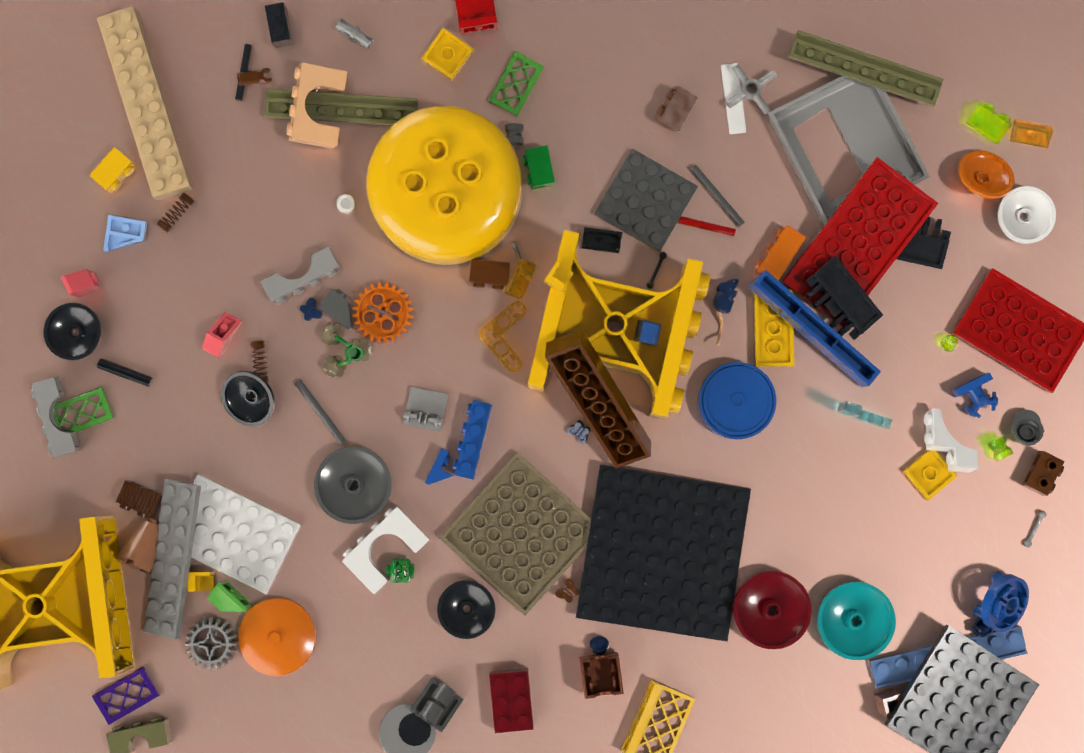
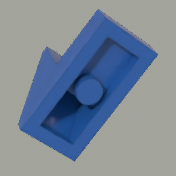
M441 449L425 481L426 484L430 485L454 476L442 470V467H446L450 461L449 451Z

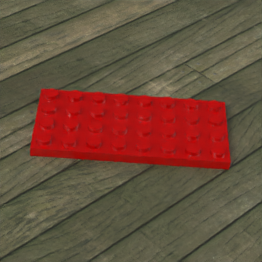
M876 157L783 279V282L807 299L805 294L812 287L806 283V280L830 258L836 256L865 293L869 295L939 203L880 158ZM818 290L807 300L813 304L823 293ZM827 298L817 308L834 320L836 317L824 305L830 300V298ZM843 319L839 324L844 327L847 323Z

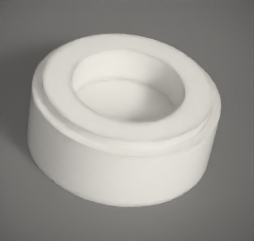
M343 194L337 199V208L344 214L352 213L356 208V201L353 196Z

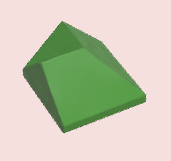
M227 580L218 582L207 597L220 611L245 612L254 606Z

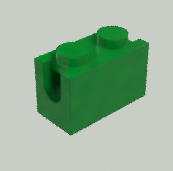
M548 145L525 149L526 155H523L522 158L524 167L528 166L529 174H526L528 185H532L533 190L555 186Z

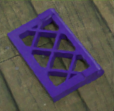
M142 666L105 689L92 695V698L106 722L110 725L157 698L160 694L146 669ZM139 674L143 678L142 684L131 681L132 678ZM123 683H128L125 694L115 691L116 687ZM130 684L141 687L138 697L128 695ZM143 688H147L151 695L143 699L141 698ZM109 692L111 693L109 702L105 703L102 701L101 696ZM113 694L124 696L122 707L111 704ZM127 697L137 700V703L124 708ZM110 707L120 709V713L112 717L109 709Z

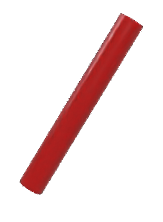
M683 216L679 219V224L735 236L736 229Z

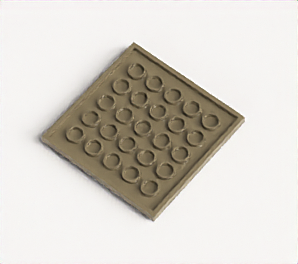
M516 452L440 536V539L526 616L587 548L591 518L523 456Z

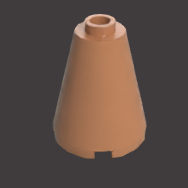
M151 518L148 521L144 520L115 559L133 569L136 568L141 572L151 574L157 552L159 522Z

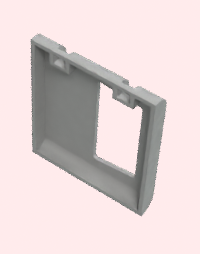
M841 76L768 112L770 124L823 226L848 194L833 200L828 198L794 132V128L826 108L829 109L862 175L873 160L878 157L914 185L930 177L885 90Z

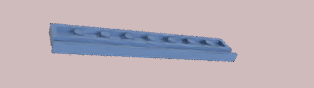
M1015 626L1005 632L993 631L986 637H968L1002 660L1028 654L1021 626ZM932 646L869 660L875 687L878 689L911 681Z

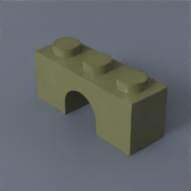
M161 717L152 718L150 723L143 724L142 721L134 722L128 728H124L123 725L112 728L111 732L106 734L110 753H131L134 751L133 740L136 735L146 738L149 749L168 745L172 742L168 719L162 720Z

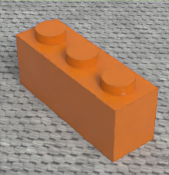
M788 225L784 229L780 227L774 236L777 240L773 245L770 243L764 252L767 254L763 261L760 259L754 267L756 270L754 276H757L761 271L767 270L779 281L806 239L804 235Z

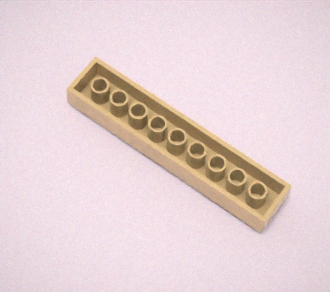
M131 6L97 17L153 198L160 201L194 190L138 11Z

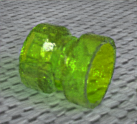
M1001 436L987 444L994 453L995 461L1002 460L1013 454L1011 447L1007 445L1005 436Z

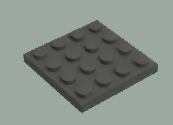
M632 148L594 215L660 252L698 186Z

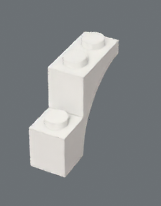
M933 408L926 412L924 416V424L926 425L924 442L926 450L948 452L946 456L948 471L970 473L977 470L978 450L963 446L951 436L943 422L941 409Z

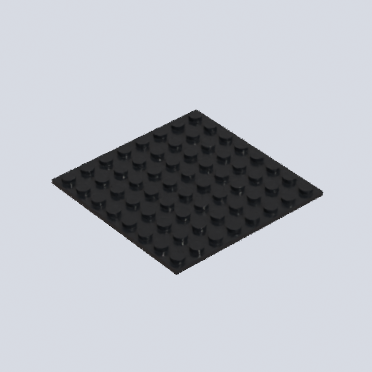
M600 465L575 618L728 642L751 489Z

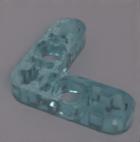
M845 401L838 405L837 413L890 429L892 419L862 410L863 406Z

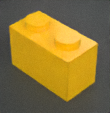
M114 147L89 176L106 191L112 193L120 188L121 182L125 177H129L133 173L136 164Z

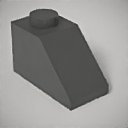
M331 289L318 307L352 331L353 322L350 302L346 299L348 295L340 289L337 291Z

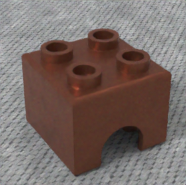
M618 652L579 657L585 699L596 698V696L624 694Z

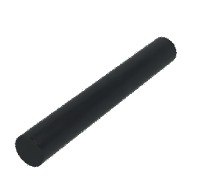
M245 44L240 72H248L252 45ZM237 85L235 100H243L245 85Z

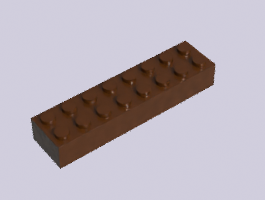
M581 329L546 342V360L615 468L651 457L650 438L584 331Z

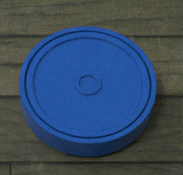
M733 362L718 367L705 378L699 390L698 408L704 423L717 435L734 440L746 439L760 433L772 420L776 409V393L771 380L762 370L748 363Z

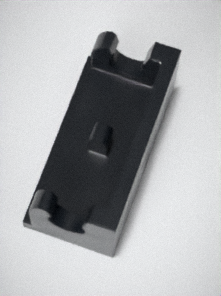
M584 227L581 249L619 254L622 232Z

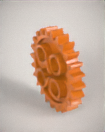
M378 282V287L376 288L371 284V290L364 287L365 294L358 293L361 299L354 300L358 304V307H352L353 310L357 311L352 317L358 319L354 322V325H360L357 331H365L363 337L365 338L370 335L369 341L371 342L375 338H377L378 344H380L382 339L388 344V338L395 342L396 335L402 338L400 332L408 333L405 328L406 325L412 326L408 322V319H414V316L409 314V312L414 311V308L408 307L412 304V301H406L409 296L408 294L401 295L403 292L402 288L396 291V284L391 288L389 287V282H386L384 287L381 282ZM379 295L382 296V304L375 305L373 303L374 298ZM394 303H399L401 306L400 311L397 313L391 311V306ZM371 305L382 311L386 308L385 311L388 314L398 317L399 320L396 321L385 315L381 318L378 312L368 309L367 306ZM369 313L375 314V320L372 323L366 321V316ZM392 321L393 327L390 330H384V322Z

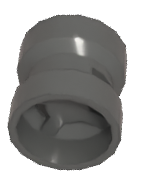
M517 123L506 124V137L511 145H524V138L522 137L524 125Z

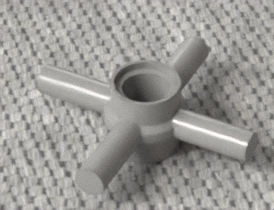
M738 64L735 65L732 69L742 82L741 92L728 100L726 105L732 108L746 98L754 100L764 115L770 112V108L760 94L762 86L777 77L774 70L759 80L748 79ZM750 85L754 86L756 88V92L749 93L746 87Z

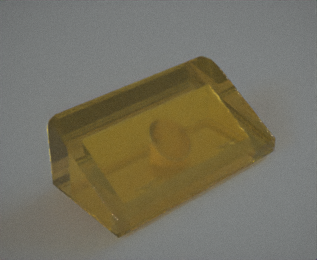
M1014 119L1010 141L1048 148L1053 128L1048 125Z
M518 259L504 293L522 299L536 264L526 259Z

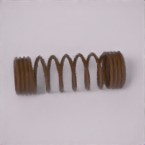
M185 192L179 197L184 205L175 201L181 209L172 205L179 214L169 209L174 217L168 213L165 214L171 221L162 217L163 220L160 219L157 222V225L167 233L172 229L168 222L175 225L171 218L179 221L176 215L182 217L178 210L185 213L181 206L189 209L186 203L192 206L195 202Z
M265 341L250 342V348H256L253 349L251 352L257 353L252 355L251 357L259 358L252 361L253 363H257L253 366V368L258 369L253 371V373L259 374V376L268 374V372H256L268 369L267 367H255L258 365L267 364V362H254L257 360L267 358L254 357L256 355L266 353L254 352L255 350L266 348ZM262 376V378H263L267 383H269V377H268V376Z

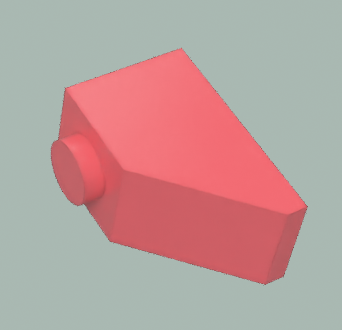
M88 269L60 277L69 295L77 298H82L100 288L98 285L100 280L97 274Z
M225 312L206 333L202 349L219 358L229 346L242 321Z

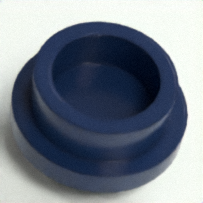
M982 619L975 621L972 627L973 633L979 637H986L992 633V629L987 627Z
M597 636L590 641V649L597 655L606 653L609 648V641L605 637Z

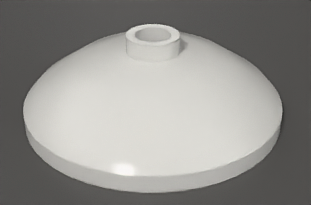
M1022 186L1013 189L1001 200L997 213L998 223L1004 234L1011 240L1022 244H1031L1044 239L1052 231L1056 221V209L1053 201L1044 191L1036 187ZM1021 214H1024L1026 216L1025 220H1022L1020 218Z

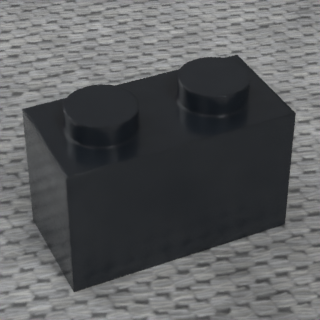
M284 2L266 5L265 11L273 46L280 48L294 45L288 12Z

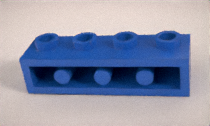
M473 400L472 404H468L466 414L469 415L468 422L463 424L462 433L465 435L463 441H459L457 452H460L458 460L455 459L452 469L455 471L456 476L475 479L492 404Z

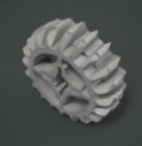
M210 617L209 623L204 618L202 619V624L196 622V628L191 627L189 629L193 634L186 635L191 640L185 642L186 646L191 647L186 650V653L192 652L193 655L189 659L193 660L196 658V666L202 662V669H205L207 664L209 670L214 669V664L217 669H220L221 663L227 665V659L232 660L234 658L230 653L237 652V649L232 647L238 645L237 641H232L233 638L237 637V634L231 635L230 632L234 628L230 627L227 629V621L221 625V618H218L216 623L214 617ZM205 628H209L206 639L197 641L199 634ZM215 629L224 635L225 640L217 637ZM212 639V642L220 643V644H217V645H215V646L212 647L210 644H204V643H206V642H208V641H210V640ZM226 646L223 655L215 659L217 648ZM198 647L206 650L208 658L200 653Z

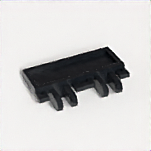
M928 217L923 223L922 229L921 227L897 257V260L942 269L951 231L942 230L941 238H939L942 219H937L933 234L928 235L927 232L931 222L930 217Z
M836 256L830 258L806 280V283L812 287L805 294L807 299L811 298L818 290L823 293L813 302L812 306L814 308L821 305L827 298H830L824 305L836 318L829 323V326L834 328L843 319L847 323L837 332L840 336H843L854 327L849 335L855 340L883 316L882 312Z

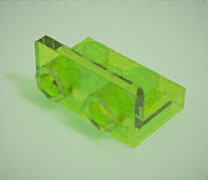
M979 102L977 108L966 121V124L998 145L1012 126L1011 118L1002 112L1000 114L995 112V107L988 102Z

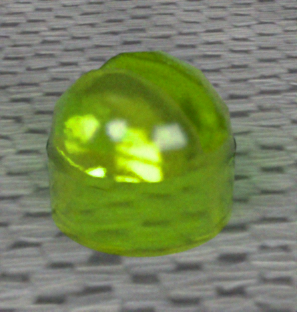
M947 335L941 341V347L948 352L953 351L958 345V340L954 335Z

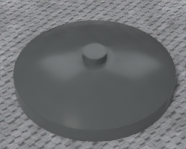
M344 447L332 452L320 464L314 482L315 495L320 507L331 518L347 524L363 523L379 515L386 507L392 492V477L386 463L373 451L362 447Z

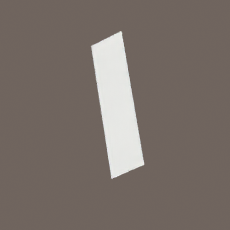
M738 63L721 65L725 103L741 92L740 79L732 69ZM740 101L732 108L726 105L729 134L747 133L743 102Z

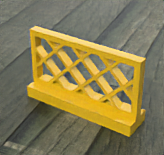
M651 679L621 749L622 753H636L638 747L646 744L649 753H659L661 751L673 753L695 698ZM663 690L668 691L672 698L664 703L660 699ZM682 698L689 700L687 707L679 710L676 701ZM674 703L677 712L667 716L664 706ZM661 708L664 717L654 721L652 716L654 710ZM678 715L680 719L679 725L671 728L668 719ZM666 720L669 730L659 734L656 724ZM653 726L657 735L647 739L645 731ZM671 733L673 738L671 744L664 746L661 737ZM659 739L661 748L651 751L648 742Z

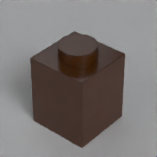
M893 689L875 693L874 697L878 713L889 718L900 700L901 694Z

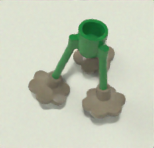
M330 323L326 324L325 330L321 332V337L326 345H337L341 342L346 346V360H342L340 355H330L323 364L324 370L327 371L328 376L331 378L343 376L346 364H351L352 361H367L373 351L366 339L361 341L355 339L352 341V345L342 338L344 331L341 330V325L338 323L333 325Z

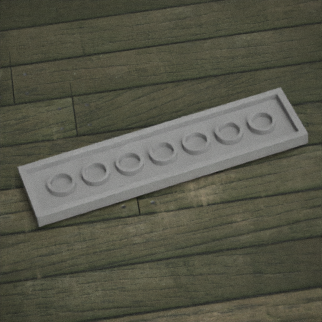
M170 479L164 480L158 523L157 552L151 573L143 632L175 640L180 639L201 490L200 485Z

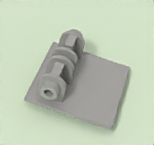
M411 387L407 408L404 412L403 424L441 432L448 394Z

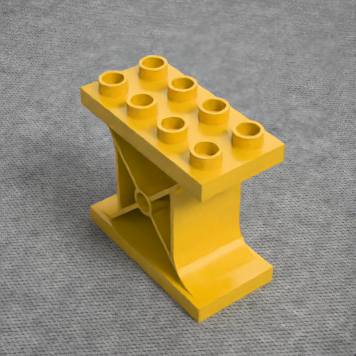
M564 230L557 261L571 270L573 276L562 293L550 287L528 387L544 392L547 377L552 370L545 358L546 342L582 329L605 367L631 372L645 380L651 393V405L648 416L665 419L668 417L669 412L676 414L680 411L684 396V389L675 387L677 375L685 376V374H688L693 356L692 350L684 349L686 337L693 339L695 335L697 336L702 312L693 311V305L695 300L702 301L703 297H706L711 274L701 272L702 261L688 258L682 267L677 285L664 292H653L593 278L582 270L577 260L576 252L579 233ZM638 320L661 324L657 345H646L634 341ZM616 321L621 325L622 330L612 332L608 329L607 323Z
M115 515L79 519L81 542L75 554L65 561L14 567L5 563L0 558V690L13 685L11 662L16 652L22 648L64 642H80L89 647L95 654L99 679L114 677L135 667L122 564L115 559L120 552ZM112 536L107 542L105 537Z

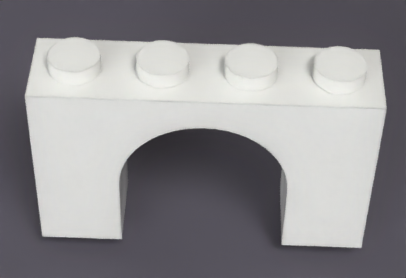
M399 506L395 509L391 507L384 514L386 518L382 522L378 520L371 527L373 531L368 536L364 534L357 540L359 545L354 549L350 547L343 554L345 558L342 562L373 594H376L389 581V578L374 564L371 557L372 545L379 536L383 534L396 535L415 553L430 540Z

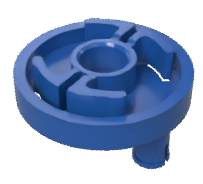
M997 571L992 576L993 583L984 596L982 606L977 605L973 610V615L982 619L987 627L997 632H1005L1013 628L1022 618L1029 601V588L1023 579L1013 574L1004 575Z

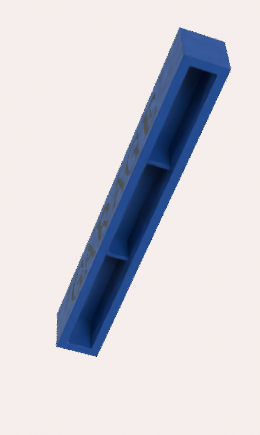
M767 270L759 272L749 284V289L861 387L870 386L881 371Z

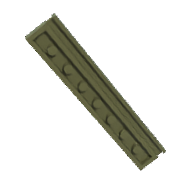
M800 30L796 33L788 57L932 107L936 104L942 82L944 81L942 78Z
M266 89L265 118L291 119L292 116H289V109L294 102L292 90ZM309 92L305 99V110L313 121L392 126L401 118L418 110V98Z

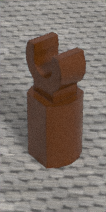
M264 68L261 72L256 70L237 73L239 86L258 84L259 82L269 84L272 78H265L264 74L269 73L270 68Z

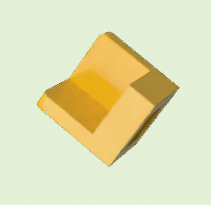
M556 261L544 281L547 285L562 293L573 276V272L561 265V262Z
M215 571L189 572L188 592L209 591L215 587Z

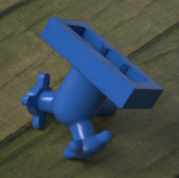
M990 372L951 390L954 397L968 393L973 405L971 408L965 405L964 409L967 410L970 416L981 418L978 410L985 405H991L992 411L996 410L998 405L996 392H992V397H988L982 388L983 384L993 379Z

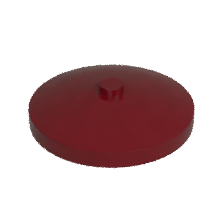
M765 571L753 575L741 585L734 599L733 614L739 631L748 641L765 649H782L794 644L804 635L811 621L812 606L806 589L797 579L783 572Z

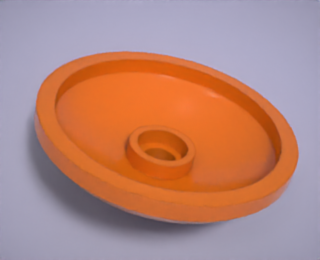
M983 150L969 152L961 159L958 166L961 181L971 192L978 196L991 199L1001 198L1007 195L1014 186L1015 177L1010 165L1003 158L992 152Z

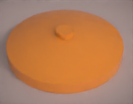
M286 598L266 599L253 606L242 619L238 632L240 651L247 663L263 674L271 676L290 674L302 667L312 655L316 643L315 624L307 610L297 602Z

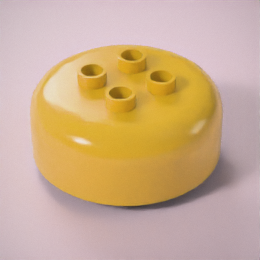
M434 106L408 114L386 131L370 158L366 177V189L369 205L375 220L396 247L411 257L424 262L452 265L481 257L495 248L509 233L521 206L522 176L519 160L513 146L494 123L468 109L454 106Z

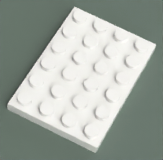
M198 474L193 484L200 485L201 490L191 557L264 594H268L301 524Z

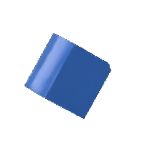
M638 320L634 341L646 345H657L661 324Z

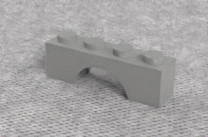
M328 246L312 254L309 271L299 279H286L276 273L260 281L270 302L273 304L277 303V305L287 300L288 296L292 294L296 296L304 292L303 288L309 285L311 287L321 283L320 279L326 276L331 278L337 275L341 267L331 248Z
M59 377L32 383L31 394L38 404L36 410L44 424L42 425V431L49 441L47 444L49 453L55 458L81 450L76 433L63 429L57 423L54 416L55 405L64 396Z

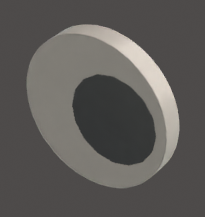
M413 704L398 705L388 711L382 719L379 727V740L386 753H427L431 749L435 741L436 729L410 711Z

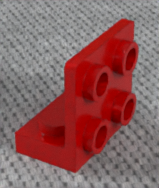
M455 0L461 34L498 29L494 0Z

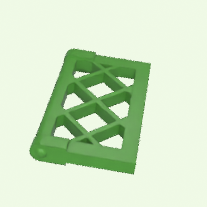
M514 51L488 101L518 117L544 66ZM516 59L523 63V67L512 69ZM533 67L536 69L532 78H529L526 68ZM524 69L527 79L516 82L514 72ZM512 73L514 83L504 86L503 83L508 74ZM528 82L529 84L524 94L520 95L518 85ZM516 86L519 96L508 99L505 88ZM503 89L506 100L500 101L496 97L499 91ZM519 98L520 101L516 109L511 107L509 101Z
M102 386L58 403L54 409L57 423L61 427L64 421L73 425L68 431L75 433L114 418ZM98 394L100 400L97 404L88 400L89 397ZM84 400L80 411L70 407L71 404ZM87 402L97 406L93 416L83 412ZM66 407L63 417H59L56 410ZM99 407L104 409L106 415L95 418ZM69 409L79 413L75 423L65 419ZM81 414L91 418L89 422L77 425Z

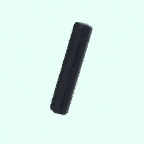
M99 359L97 363V368L149 387L152 383V377L110 361Z

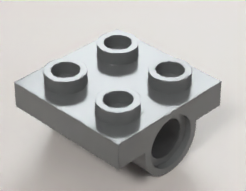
M431 678L410 711L442 733L464 699L458 696L446 684Z

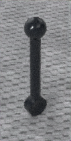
M665 252L659 254L658 264L650 281L646 284L649 289L654 287L653 282L663 260L667 257Z

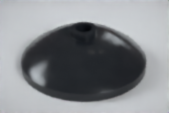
M66 303L58 306L49 314L44 324L43 335L47 347L53 354L65 360H80L92 354L98 347L102 336V327L98 316L89 307L79 303ZM78 329L79 334L74 336V331Z
M238 371L230 375L222 386L221 398L228 414L237 422L247 426H258L266 422L273 414L275 408L273 391L269 384L258 374L250 371Z
M470 580L458 581L448 586L441 594L437 605L438 619L442 627L452 636L461 639H472L485 633L491 626L495 617V602L489 590L482 584ZM465 605L470 606L471 610L469 612L464 611L463 607Z

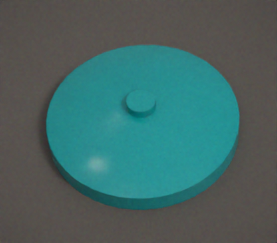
M847 582L836 586L823 598L817 612V628L821 639L832 652L846 659L865 660L878 655L888 646L895 632L896 617L890 600L881 590L864 582Z

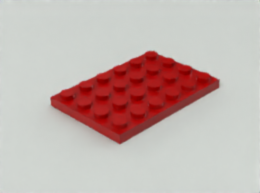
M991 268L952 334L1049 393H1053L1084 342V322L994 268Z

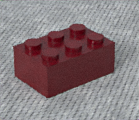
M529 669L490 672L495 733L534 730Z

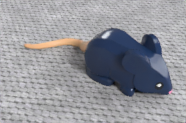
M739 279L722 282L716 288L717 294L713 299V307L717 311L720 322L716 346L719 345L723 329L722 313H730L734 303L733 298L736 297L738 292L734 289L737 287Z

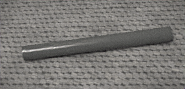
M694 165L690 170L738 227L742 226L745 223L699 167Z
M302 380L297 381L295 385L341 445L347 441Z

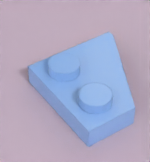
M108 215L103 251H111L144 241L148 221Z

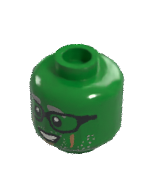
M394 558L391 561V565H387L386 576H390L392 583H409L411 579H414V563H411V560L408 558Z

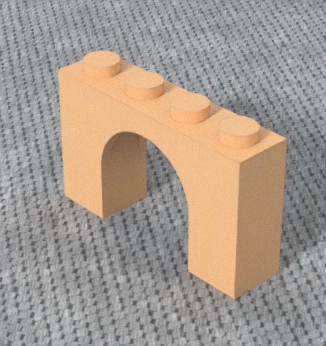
M303 62L296 67L294 78L297 81L296 86H293L292 89L294 102L289 109V116H292L291 124H288L286 134L289 135L288 141L331 149L337 147L340 128L314 122L305 110V99L307 94L315 89L337 93L343 92L346 85L347 71Z

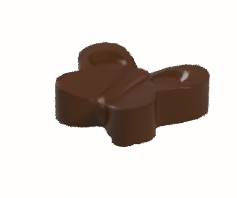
M571 579L565 581L563 589L555 592L557 598L565 599L567 603H571L573 596L579 594V590L574 588Z

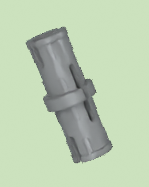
M342 18L335 26V29L348 36L349 40H354L365 49H368L374 40L360 31L359 27L350 25Z

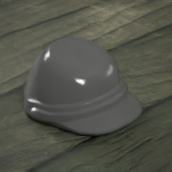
M1031 410L1017 412L1012 426V434L1015 439L1025 446H1032L1040 442L1045 430L1038 414Z

